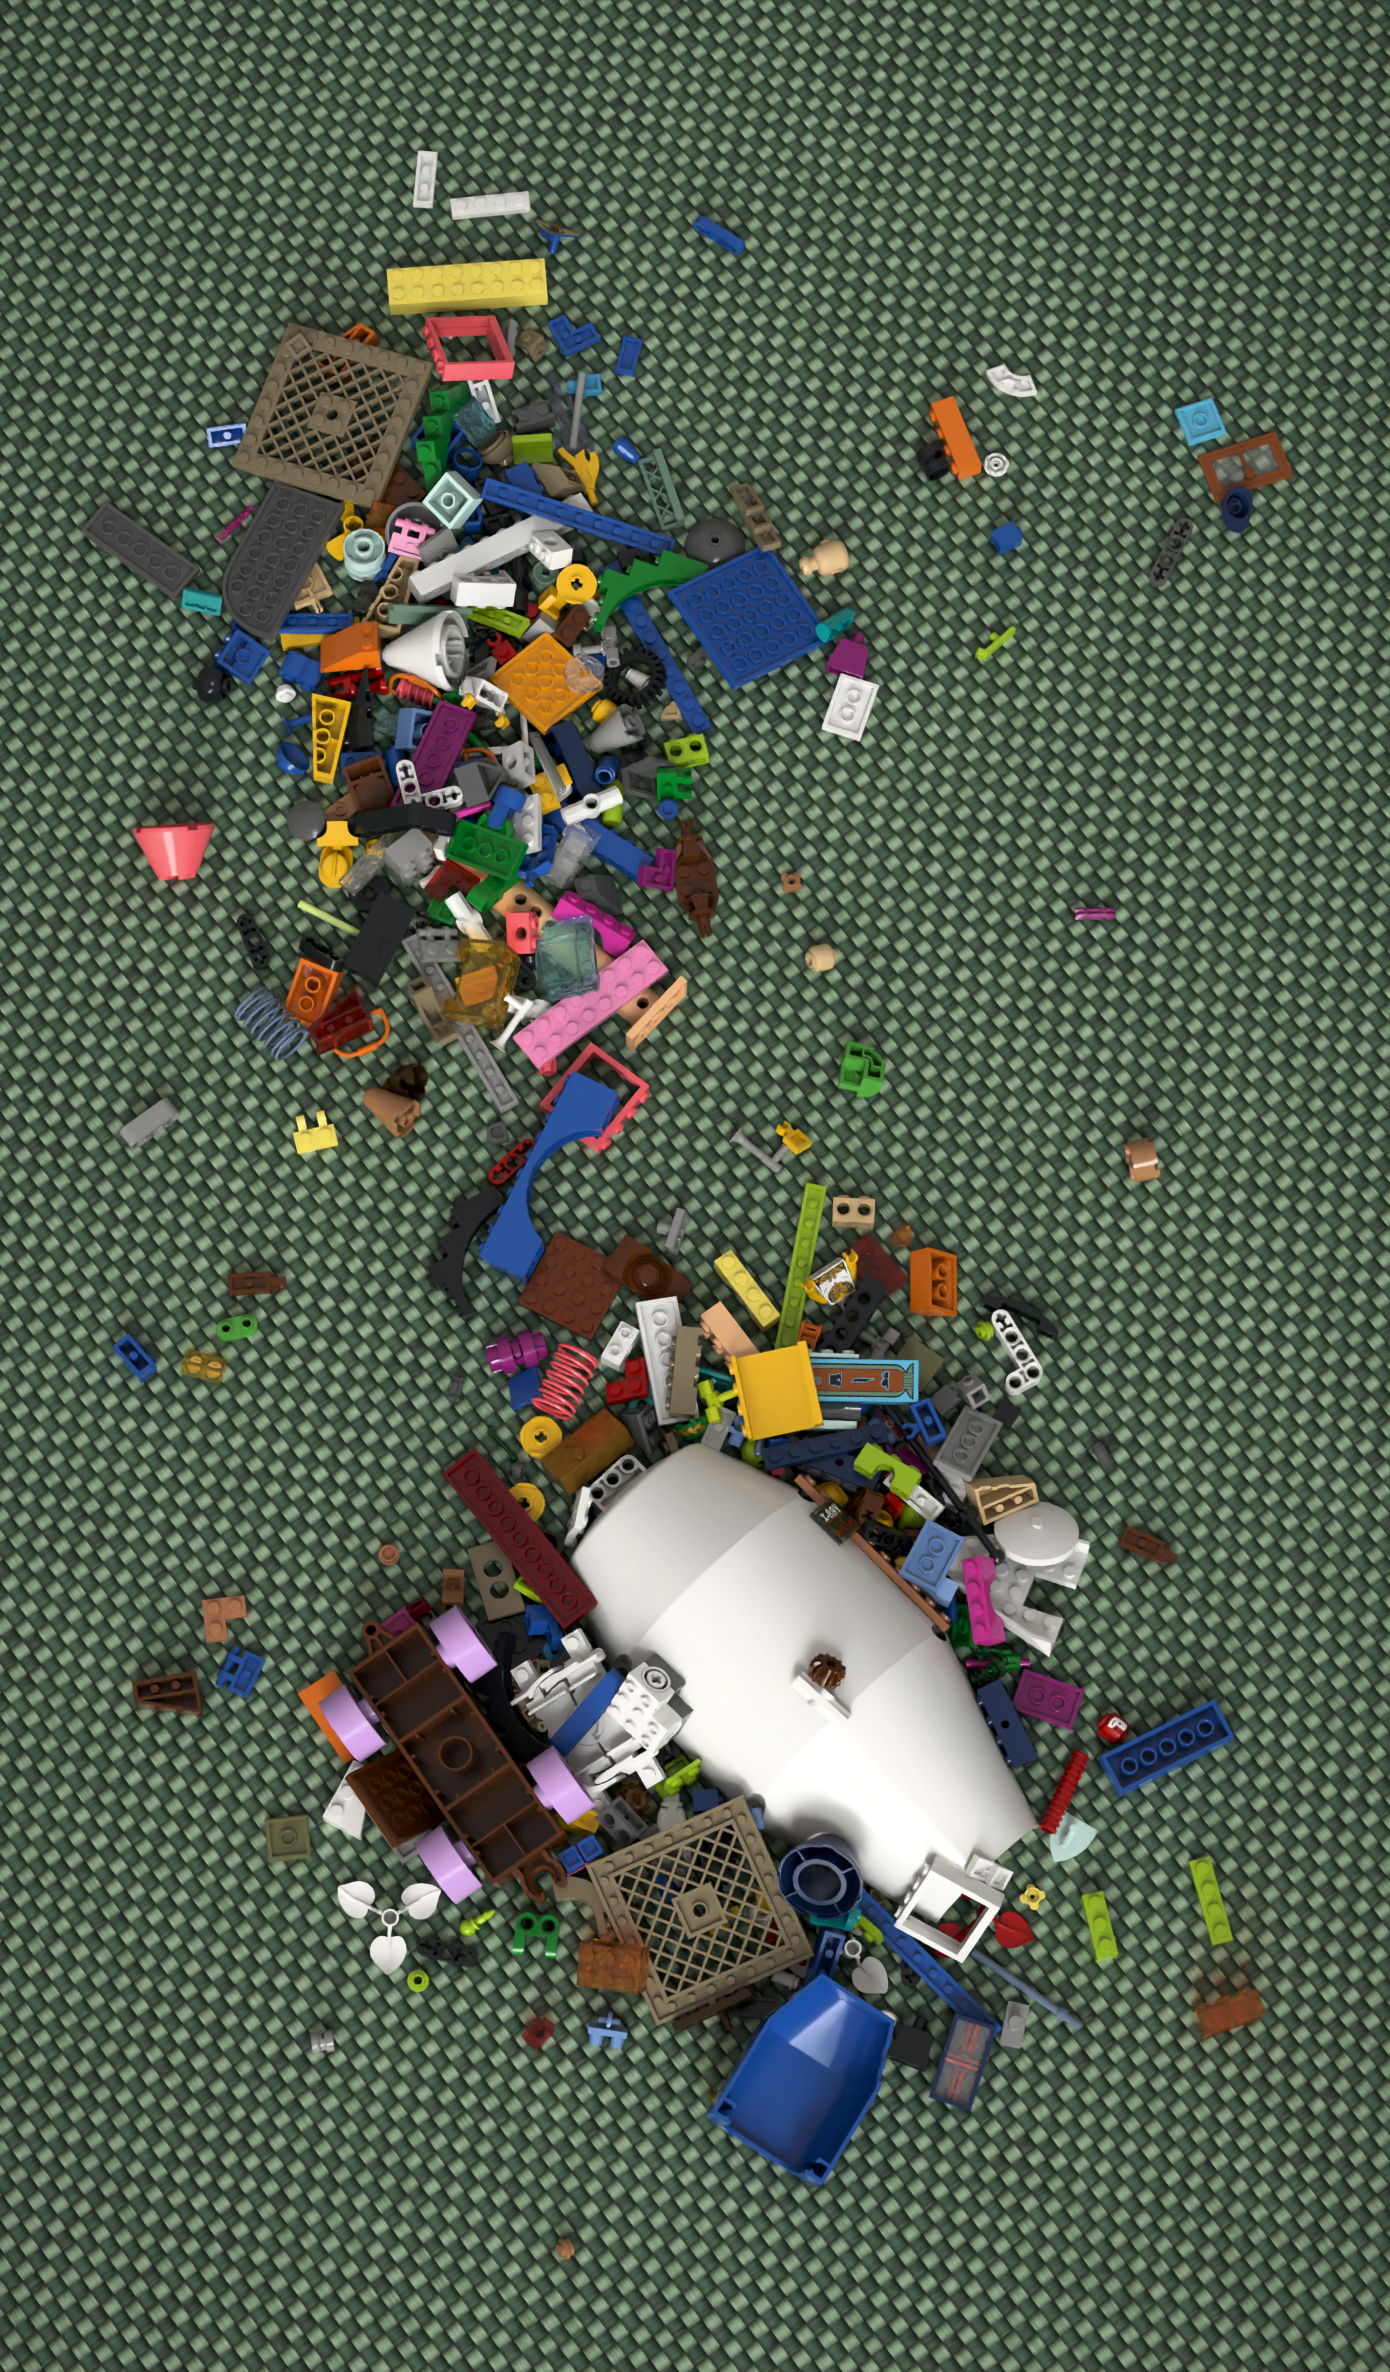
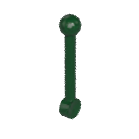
M488 1428V1435L493 1436L510 1456V1461L517 1462L518 1456L513 1454L497 1436L495 1428Z

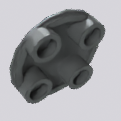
M301 801L295 804L287 816L289 832L295 838L305 842L317 837L327 826V820L322 807L312 801Z

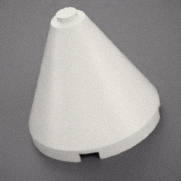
M442 611L386 645L382 651V659L393 668L409 675L413 674L430 682L431 685L447 692H452L457 687H460L464 673L470 669L468 654L470 649H465L464 637H469L465 622L457 611Z

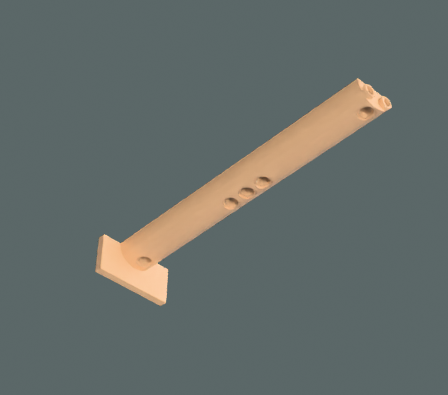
M422 831L424 835L432 842L433 847L435 840L438 839L440 835ZM433 849V856L435 859L438 860L436 853ZM448 858L446 861L438 860L471 889L490 876V874ZM523 880L505 892L503 899L493 906L505 918L506 913L539 912L541 914L538 917L539 926L537 928V937L540 940L539 947L582 984L616 960L575 924L567 927L552 918L551 915L555 907L533 888H527L525 886L526 882ZM518 899H523L526 901V903L523 905H518L516 901ZM548 925H554L556 926V929L549 931L546 929V927ZM522 928L521 932L527 935L525 928ZM680 976L661 997L652 989L647 988L616 1012L633 1026L626 1033V1047L631 1052L687 995V980ZM644 1002L648 1006L644 1009H641L637 1005L639 1003Z

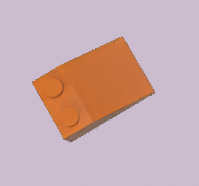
M378 621L356 623L321 640V673L381 667V634Z
M309 956L301 958L284 1005L287 1007V1012L293 1013L294 1019L300 1020L301 1024L320 1030L339 990L345 971L329 970Z

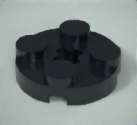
M373 872L358 874L348 887L349 901L360 913L370 912L380 892L389 896L387 882L384 878ZM367 888H369L370 891H374L371 897L363 895V893L366 892Z

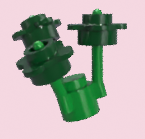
M978 1645V1648H973L974 1655L978 1657V1662H981L982 1658L987 1659L990 1653L1002 1654L1003 1657H1000L999 1660L996 1657H992L991 1662L986 1665V1674H983L981 1669H971L972 1674L969 1675V1682L972 1687L976 1686L977 1689H980L986 1685V1678L992 1677L994 1682L999 1677H1003L1006 1672L1019 1670L1021 1662L1018 1653H1011L1010 1649L1001 1650L990 1648V1646Z

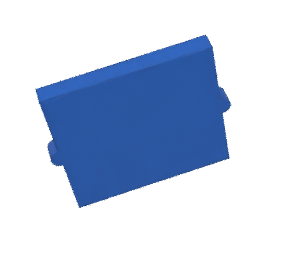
M535 1365L524 1372L521 1371L520 1374L508 1380L513 1410H517L526 1404L529 1405L533 1397L543 1395V1392L538 1390L541 1387L538 1366Z

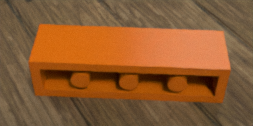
M954 396L931 403L928 415L931 423H935L937 427L935 432L938 440H942L944 444L942 446L944 455L949 457L951 461L950 468L952 474H956L958 480L981 473V461Z

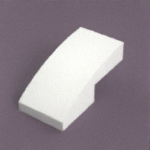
M974 1854L964 1873L985 1882L988 1886L1003 1891L1014 1872L992 1860Z

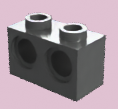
M620 1795L595 1817L623 1849L634 1842L649 1827Z

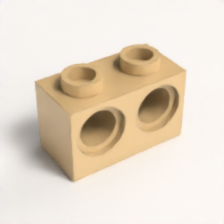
M838 1195L833 1197L832 1227L874 1228L875 1199H871L869 1196L850 1198L848 1195ZM845 1207L849 1212L841 1214L838 1212V1209ZM866 1208L870 1213L861 1215L858 1210Z

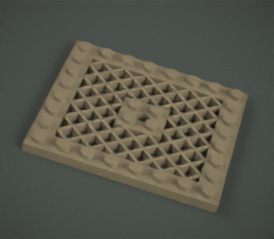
M289 322L232 467L281 483L378 510L434 369V364ZM301 332L312 347V351L309 352L312 359L305 363L299 359L300 365L295 367L296 361L284 343ZM313 352L320 353L321 355L315 357ZM331 357L338 358L339 360L333 362ZM328 358L330 364L320 368L318 363ZM349 362L355 363L357 365L351 367ZM346 363L348 369L338 373L336 368ZM316 365L317 371L308 375L306 369ZM367 367L373 368L375 370L369 372ZM364 369L366 374L356 379L354 373ZM333 370L335 376L326 380L324 374ZM303 371L305 377L295 381L293 375ZM385 372L390 373V374H393V375H391V376H389V377H386ZM382 374L384 380L374 384L372 378ZM351 375L353 381L344 385L341 379ZM321 376L323 382L313 386L311 380ZM291 378L292 384L288 385V382ZM400 379L402 385L392 389L390 383ZM369 380L371 386L361 390L359 384ZM338 381L341 387L331 392L329 385ZM308 382L310 389L301 393L299 387ZM387 385L389 391L379 395L377 390ZM356 386L359 392L349 397L347 391ZM326 388L328 393L321 391L320 396L318 397L316 392ZM296 389L298 395L288 399L286 393ZM375 392L376 398L367 402L365 396ZM344 393L346 398L339 397L338 395ZM400 393V396L397 400L395 395ZM313 394L316 400L306 404L304 398ZM393 397L395 403L385 407L383 401ZM360 398H362L364 404L361 406H359L358 402L356 401ZM301 400L303 407L294 411L291 405ZM380 403L382 409L372 413L370 407ZM289 407L291 413L281 417L279 411ZM314 408V411L311 415L309 410ZM367 409L369 416L360 420L358 414ZM393 411L392 416L390 418L388 413ZM306 412L309 418L299 422L297 416ZM330 413H338L334 420L328 419ZM275 415H277L278 419L273 421ZM385 415L388 421L378 425L375 419ZM354 416H355L357 422H355V423L352 424V421H353ZM294 418L296 424L286 428L284 423ZM373 421L375 427L365 432L363 425ZM281 425L284 431L274 435L272 429ZM305 426L310 430L306 434H304L302 429ZM360 427L362 434L353 438L350 432ZM384 429H386V431H385V433H384V436H383L382 433H381V431L384 430ZM299 430L301 436L292 440L289 434ZM269 432L271 437L266 439L267 434ZM378 433L380 439L371 443L368 437ZM320 434L327 435L328 437L322 439ZM317 435L319 441L309 445L308 439ZM348 435L350 440L340 444L338 439L345 441L346 436ZM286 436L289 442L279 447L277 441ZM365 439L368 445L358 450L356 443ZM335 440L337 447L328 451L325 445ZM305 442L306 448L297 452L295 446ZM274 443L276 449L267 453L264 447ZM353 445L355 452L345 456L343 450ZM379 446L378 451H377V454H376L375 451H374V448H376V447ZM322 447L325 453L315 457L313 451ZM292 448L294 454L284 458L282 452ZM371 451L373 457L363 461L361 455ZM340 452L343 458L333 462L331 456ZM310 453L312 459L302 463L300 457ZM279 454L281 460L273 457ZM358 457L360 464L351 468L349 461ZM328 459L330 464L320 469L318 463ZM297 460L299 465L293 464L291 462ZM346 464L348 470L338 474L336 468ZM372 464L371 469L368 472L367 466ZM315 465L317 470L310 469L309 467ZM364 469L366 475L356 479L354 473ZM333 470L335 476L327 474V472ZM351 475L353 481L344 478Z
M744 1795L586 1865L587 1871L657 2026L692 2011L703 2004L712 2002L720 1996L730 1994L739 1987L750 1985L815 1955L796 1910L784 1900L778 1889V1870ZM732 1824L734 1830L729 1829L726 1826ZM719 1830L716 1840L706 1836ZM723 1831L734 1835L731 1845L720 1842ZM737 1837L743 1850L734 1847ZM700 1838L697 1848L686 1845ZM703 1840L714 1843L711 1854L700 1850ZM718 1845L729 1849L725 1860L714 1856ZM680 1847L677 1857L666 1854ZM684 1849L695 1852L691 1863L680 1859ZM732 1851L743 1855L740 1865L729 1862ZM698 1854L709 1858L706 1868L695 1865ZM661 1856L657 1866L647 1863ZM664 1857L675 1861L671 1872L661 1868ZM746 1857L752 1870L743 1867ZM712 1860L723 1863L720 1874L709 1870ZM679 1863L689 1867L686 1877L675 1874ZM641 1865L638 1875L628 1872ZM727 1865L738 1869L734 1880L723 1876ZM645 1866L655 1870L652 1881L641 1877ZM693 1869L704 1872L700 1883L689 1879ZM741 1871L752 1875L749 1885L738 1882ZM659 1872L670 1876L666 1886L656 1883ZM621 1874L620 1880L617 1882L615 1876ZM707 1874L718 1878L715 1888L712 1881L704 1884ZM625 1875L636 1879L633 1889L622 1886ZM673 1877L684 1881L680 1892L670 1888ZM755 1877L761 1890L752 1887ZM721 1880L732 1883L729 1894L718 1890ZM639 1881L650 1884L647 1895L636 1891ZM688 1883L697 1886V1888L684 1893ZM736 1885L747 1889L743 1900L732 1896ZM654 1886L664 1890L661 1901L650 1897ZM622 1890L631 1893L628 1902H626ZM750 1891L761 1895L758 1905L747 1902ZM668 1892L678 1895L671 1899L673 1905L665 1903ZM634 1895L645 1899L641 1909L631 1906ZM718 1895L727 1898L724 1908ZM764 1897L770 1910L761 1907ZM730 1900L741 1903L738 1914L727 1910ZM648 1901L659 1904L656 1915L645 1911ZM697 1904L705 1906L706 1913L704 1916L695 1914L694 1908ZM745 1905L756 1909L752 1920L741 1916ZM663 1906L673 1910L670 1921L659 1917ZM630 1910L639 1913L637 1922H635ZM759 1911L770 1915L767 1925L756 1922ZM676 1913L678 1914L682 1925L673 1922ZM643 1915L654 1919L650 1929L640 1926ZM727 1915L736 1918L733 1928L722 1925L729 1922ZM773 1917L779 1930L770 1927ZM739 1920L750 1923L747 1934L736 1930ZM657 1921L668 1924L665 1935L654 1931ZM754 1925L765 1929L761 1940L750 1936ZM672 1926L682 1930L679 1941L668 1937ZM716 1927L713 1937L702 1934ZM720 1929L730 1932L727 1943L716 1939ZM639 1930L648 1933L646 1942H644ZM768 1931L779 1935L776 1945L765 1942ZM685 1933L688 1939L697 1936L693 1946L682 1942ZM734 1934L745 1938L742 1948L730 1945ZM652 1935L663 1939L659 1949L649 1946ZM700 1937L711 1941L707 1952L697 1948ZM783 1937L785 1944L779 1947ZM748 1940L759 1944L756 1954L745 1950ZM666 1941L677 1945L674 1955L663 1951ZM714 1943L725 1947L722 1957L711 1954ZM763 1945L773 1949L760 1955ZM681 1946L691 1950L688 1961L677 1957ZM729 1949L739 1952L736 1963L725 1959ZM648 1950L657 1953L655 1962H653ZM695 1952L706 1956L702 1966L691 1962ZM743 1954L753 1958L740 1964ZM661 1955L672 1959L668 1969L658 1966ZM709 1957L720 1961L716 1972L706 1968ZM675 1961L686 1965L683 1975L672 1971ZM723 1963L733 1966V1968L720 1973ZM689 1967L700 1970L697 1981L686 1977ZM657 1970L666 1973L664 1982H662ZM704 1972L713 1975V1977L700 1982ZM670 1975L681 1979L677 1989L667 1986ZM684 1981L694 1984L681 1991ZM667 1991H670L675 1994L668 1996Z

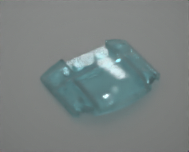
M588 914L543 925L541 930L544 933L541 939L537 940L535 965L540 985L550 996V1000L553 1002L599 991L600 975L598 974L594 939L596 935L591 915Z

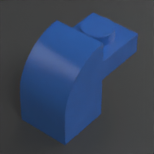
M528 1605L524 1615L528 1636L545 1634L549 1651L558 1650L560 1641L563 1638L562 1626L545 1605Z

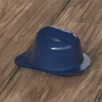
M1232 487L1221 501L1220 507L1223 522L1230 531L1235 533L1243 532L1247 528L1252 510V495L1245 487Z

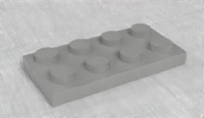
M965 1405L932 1465L971 1483L1000 1432L1003 1423Z

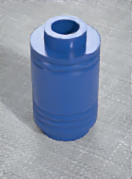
M613 756L604 757L595 772L596 780L603 785L611 784L619 771V761Z

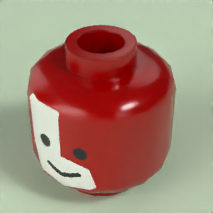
M1106 1713L1097 1723L1099 1727L1098 1734L1109 1744L1122 1743L1129 1735L1126 1732L1129 1724L1117 1713Z

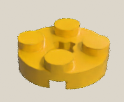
M572 564L559 573L556 588L559 596L565 602L572 605H581L593 597L597 588V581L593 572L588 567L581 564ZM575 579H579V583L582 584V587H578V590H574V586H571V582H574Z
M534 1417L521 1429V1446L527 1455L541 1459L562 1442L561 1429L549 1417ZM542 1432L547 1437V1440L539 1443L535 1436H539Z
M530 1483L514 1485L509 1491L519 1503L523 1499L527 1500L530 1506L524 1510L533 1522L537 1523L545 1510L543 1494L535 1485Z

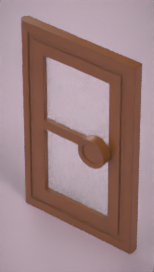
M1275 431L1197 456L1215 502L1222 500L1232 487L1242 486L1250 491L1294 476Z

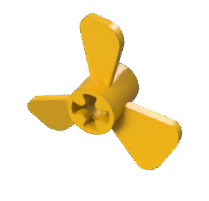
M346 501L339 503L345 507V511L340 518L343 523L344 533L332 539L326 545L327 551L336 560L341 561L344 559L343 542L356 529H371L377 532L383 538V541L386 542L384 527L364 528L362 519L354 515V504Z

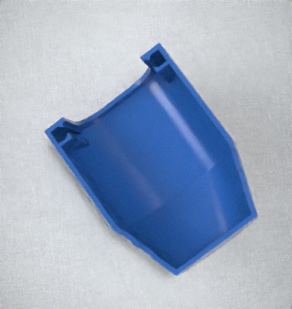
M820 1973L761 2020L707 2109L705 2116L726 2133L787 2172L813 2185H823L880 2090L882 2073L886 2065L885 2060L888 2048H890L895 2020L823 1973Z

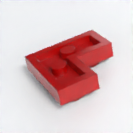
M645 1357L626 1360V1379L606 1384L607 1403L610 1406L649 1397Z

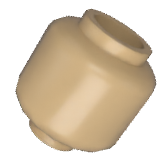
M826 943L812 946L805 955L806 964L815 972L832 969L837 960L836 950Z

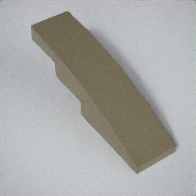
M749 483L730 487V493L737 509L762 553L780 548L781 541L772 529L771 520L764 512V504Z

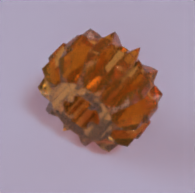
M629 1783L628 1787L623 1785L620 1788L621 1792L618 1791L615 1796L618 1797L620 1795L639 1817L645 1816V1811L650 1809L647 1803L652 1799L646 1797L648 1790L642 1791V1784H638L636 1787L634 1783ZM632 1798L635 1800L634 1804H632L630 1801L632 1800Z

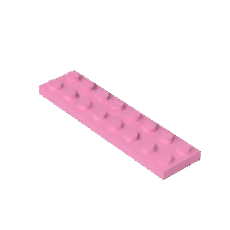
M641 940L514 1035L513 1040L539 1070L669 973V971L647 943Z

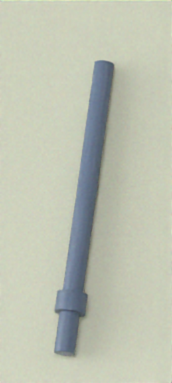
M976 1948L973 1950L971 1956L1054 2013L1061 2022L1065 2021L1075 2029H1080L1083 2023L1070 2015V2011L1063 2006L1060 2008Z

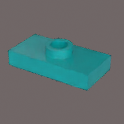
M184 587L181 608L216 616L222 614L223 595Z

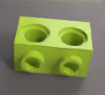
M692 733L687 735L686 738H673L663 743L665 758L669 762L676 763L677 771L709 763V753L703 733ZM693 746H698L700 750L692 751L690 748ZM673 751L681 753L679 756L671 755Z

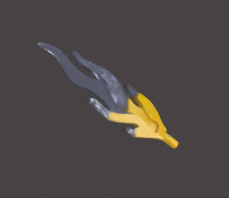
M547 375V379L554 389L552 412H554L555 420L560 425L564 436V445H562L559 433L554 429L557 452L573 469L566 464H563V468L577 472L586 487L584 493H587L590 505L596 506L598 505V500L595 494V484L599 474V459L594 449L593 440L589 442L590 461H588L585 457L586 426L581 416L577 449H569L572 422L567 418L563 410L562 391L559 383L552 376ZM568 395L567 407L573 417L574 405L572 403V395Z

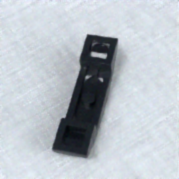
M982 1297L979 1307L992 1313L1002 1308L1038 1324V1334L1056 1341L1059 1333L1049 1319L1033 1307L1005 1297Z

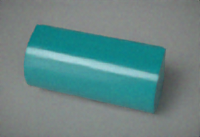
M844 608L817 624L816 634L819 639L825 643L849 629L853 623L855 612L850 608Z
M699 1365L697 1384L711 1380L715 1391H719L720 1394L733 1389L734 1375Z

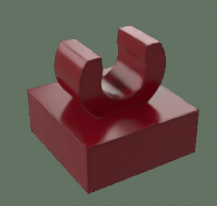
M421 1597L405 1608L414 1620L416 1619L421 1625L423 1624L421 1620L423 1614H427L430 1619L433 1618L432 1613L429 1611L432 1607L424 1597Z

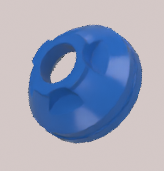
M283 742L277 748V764L285 773L300 775L309 769L310 763L308 758L294 744Z

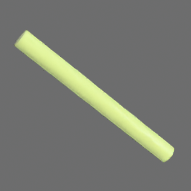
M300 900L298 907L355 937H357L360 931L303 900Z

